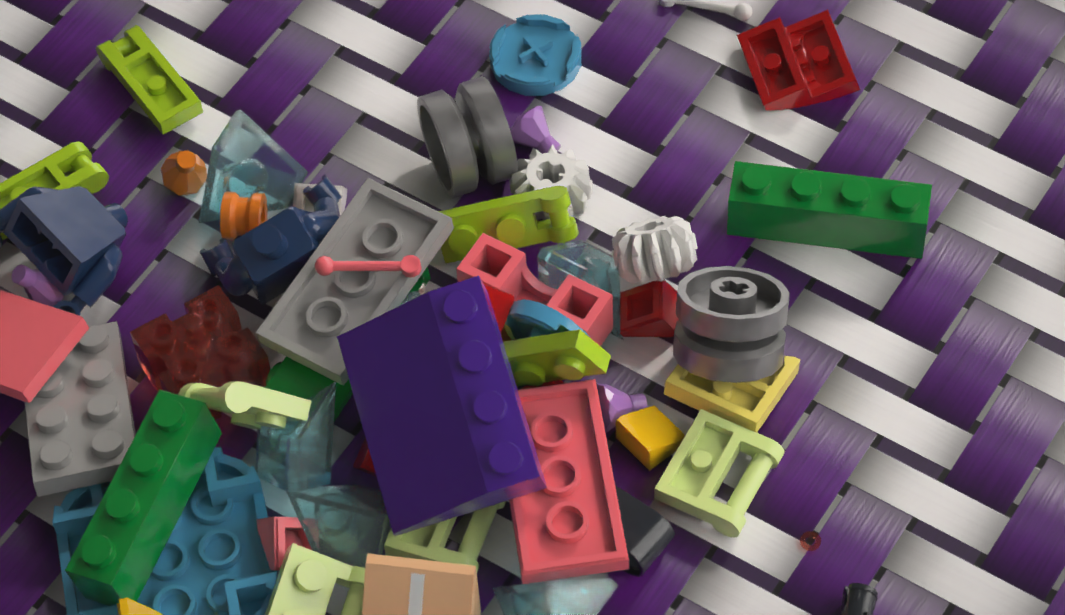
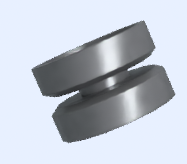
M481 76L460 83L456 92V103L442 89L418 98L417 111L426 148L438 179L451 199L475 191L479 181V173L485 180L494 185L511 179L512 174L518 172V162L510 128L496 92L488 79Z
M721 266L704 268L689 273L679 281L677 290L676 316L679 320L676 322L674 331V358L681 367L690 373L712 381L739 383L757 381L773 375L783 365L786 337L783 328L787 323L790 292L783 282L767 273L750 268Z

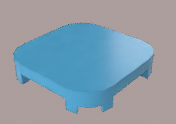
M215 447L137 600L138 603L158 611L162 615H265L278 577V571L270 570L257 530V519L268 518L261 482L254 465L249 467L242 460L223 454L221 447ZM111 481L73 489L65 496L60 506H54L52 524L57 535L67 615H118L117 604L108 606L86 599L65 572Z

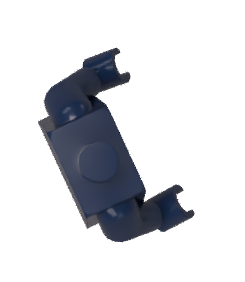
M323 175L321 177L322 180L313 188L307 186L303 190V194L313 205L314 212H308L294 206L283 210L234 240L232 243L234 253L225 238L220 239V244L212 249L205 250L203 248L200 250V254L211 275L217 276L230 294L242 296L253 290L260 304L264 305L288 289L340 217L337 203L341 200L342 196L326 175Z
M34 186L0 209V249L3 244L1 236L3 232L63 296L70 293L75 295L71 301H60L53 307L80 316V312L87 305L91 308L115 280L123 258L120 246L126 236L125 228L127 227L128 217L121 205L112 203L103 206L86 188L81 186L62 190Z

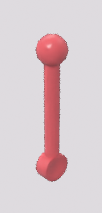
M407 255L401 261H333L328 256H322L315 262V270L322 276L330 275L333 271H402L403 275L412 278L418 276L422 269L420 260L415 255Z

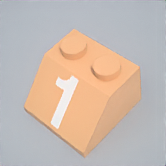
M368 553L365 564L362 615H481L476 566Z

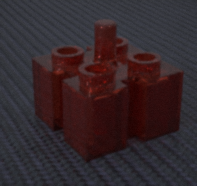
M219 285L185 302L186 314L178 319L171 321L167 314L164 313L130 331L139 365L157 392L160 389L179 394L182 387L189 383H203L214 387H222L227 382L240 381L260 387L266 386L267 376L271 370L268 355L248 327L242 330L237 310ZM209 409L215 420L222 417L220 411Z

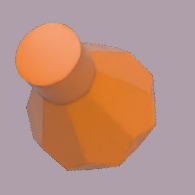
M178 151L171 154L161 167L164 186L179 196L197 193L207 180V170L204 161L191 151Z

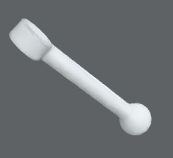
M659 0L660 5L664 7L681 4L733 14L741 21L748 20L752 16V8L747 3H740L735 6L709 0Z

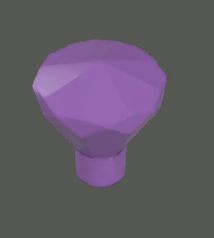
M536 106L519 115L510 130L514 143L536 148L542 154L548 153L552 144L557 152L561 148V145L550 135L541 106Z
M21 264L13 270L12 281L24 287L30 300L51 307L63 300L64 296L38 269H31Z
M596 383L605 433L616 426L615 421L621 416L647 408V400L643 393L628 395L608 384Z

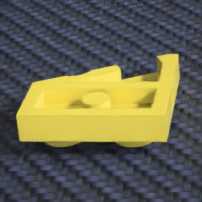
M784 356L782 367L773 375L757 381L739 383L712 381L694 375L677 364L665 381L664 395L699 411L700 409L757 433L798 374L800 359L793 356Z

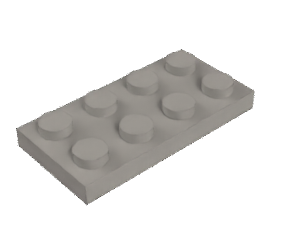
M367 178L256 331L259 342L344 386L349 378L337 336L401 305L453 231L452 218ZM407 255H415L419 258L422 268L420 274L412 278L403 275L402 271H333L330 275L322 276L316 272L315 262L322 256H328L333 261H401Z
M117 321L89 326L88 331L30 403L25 402L33 484L38 497L112 481L135 437L123 346Z

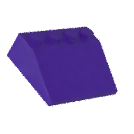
M479 276L429 291L337 336L394 536L547 488L490 297Z

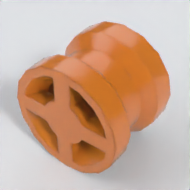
M224 192L220 209V232L222 238L234 240L237 236H242L267 221L268 208L265 193H254L250 197H240L236 192Z

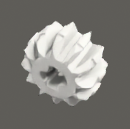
M552 144L548 153L542 154L533 148L529 155L530 159H518V172L513 173L510 179V192L513 195L552 186H564L568 189L571 201L568 207L569 216L585 214L587 200L590 199V195L593 193L592 180H590L586 161L576 160L572 148L559 154ZM544 211L535 213L537 221L540 219H550L549 214Z
M662 216L656 219L647 218L645 221L632 222L629 227H623L617 231L616 235L612 238L614 265L618 267L619 276L625 278L627 282L636 283L641 281L644 284L657 280L662 282L666 278L678 277L680 273L688 272L697 261L695 250L697 249L695 234L691 231L690 222L684 221L683 218L677 216L670 218Z

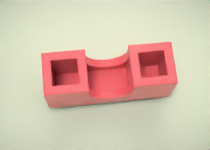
M482 233L456 268L458 282L479 276L483 284L512 294L514 302L526 299L539 302L557 310L576 323L599 346L603 344L613 330V294L571 274H568L558 289L551 288L539 281L530 272L526 264V253Z

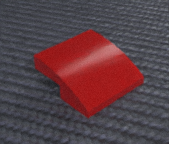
M828 10L784 27L779 17L737 34L766 111L793 109L822 103L860 90Z

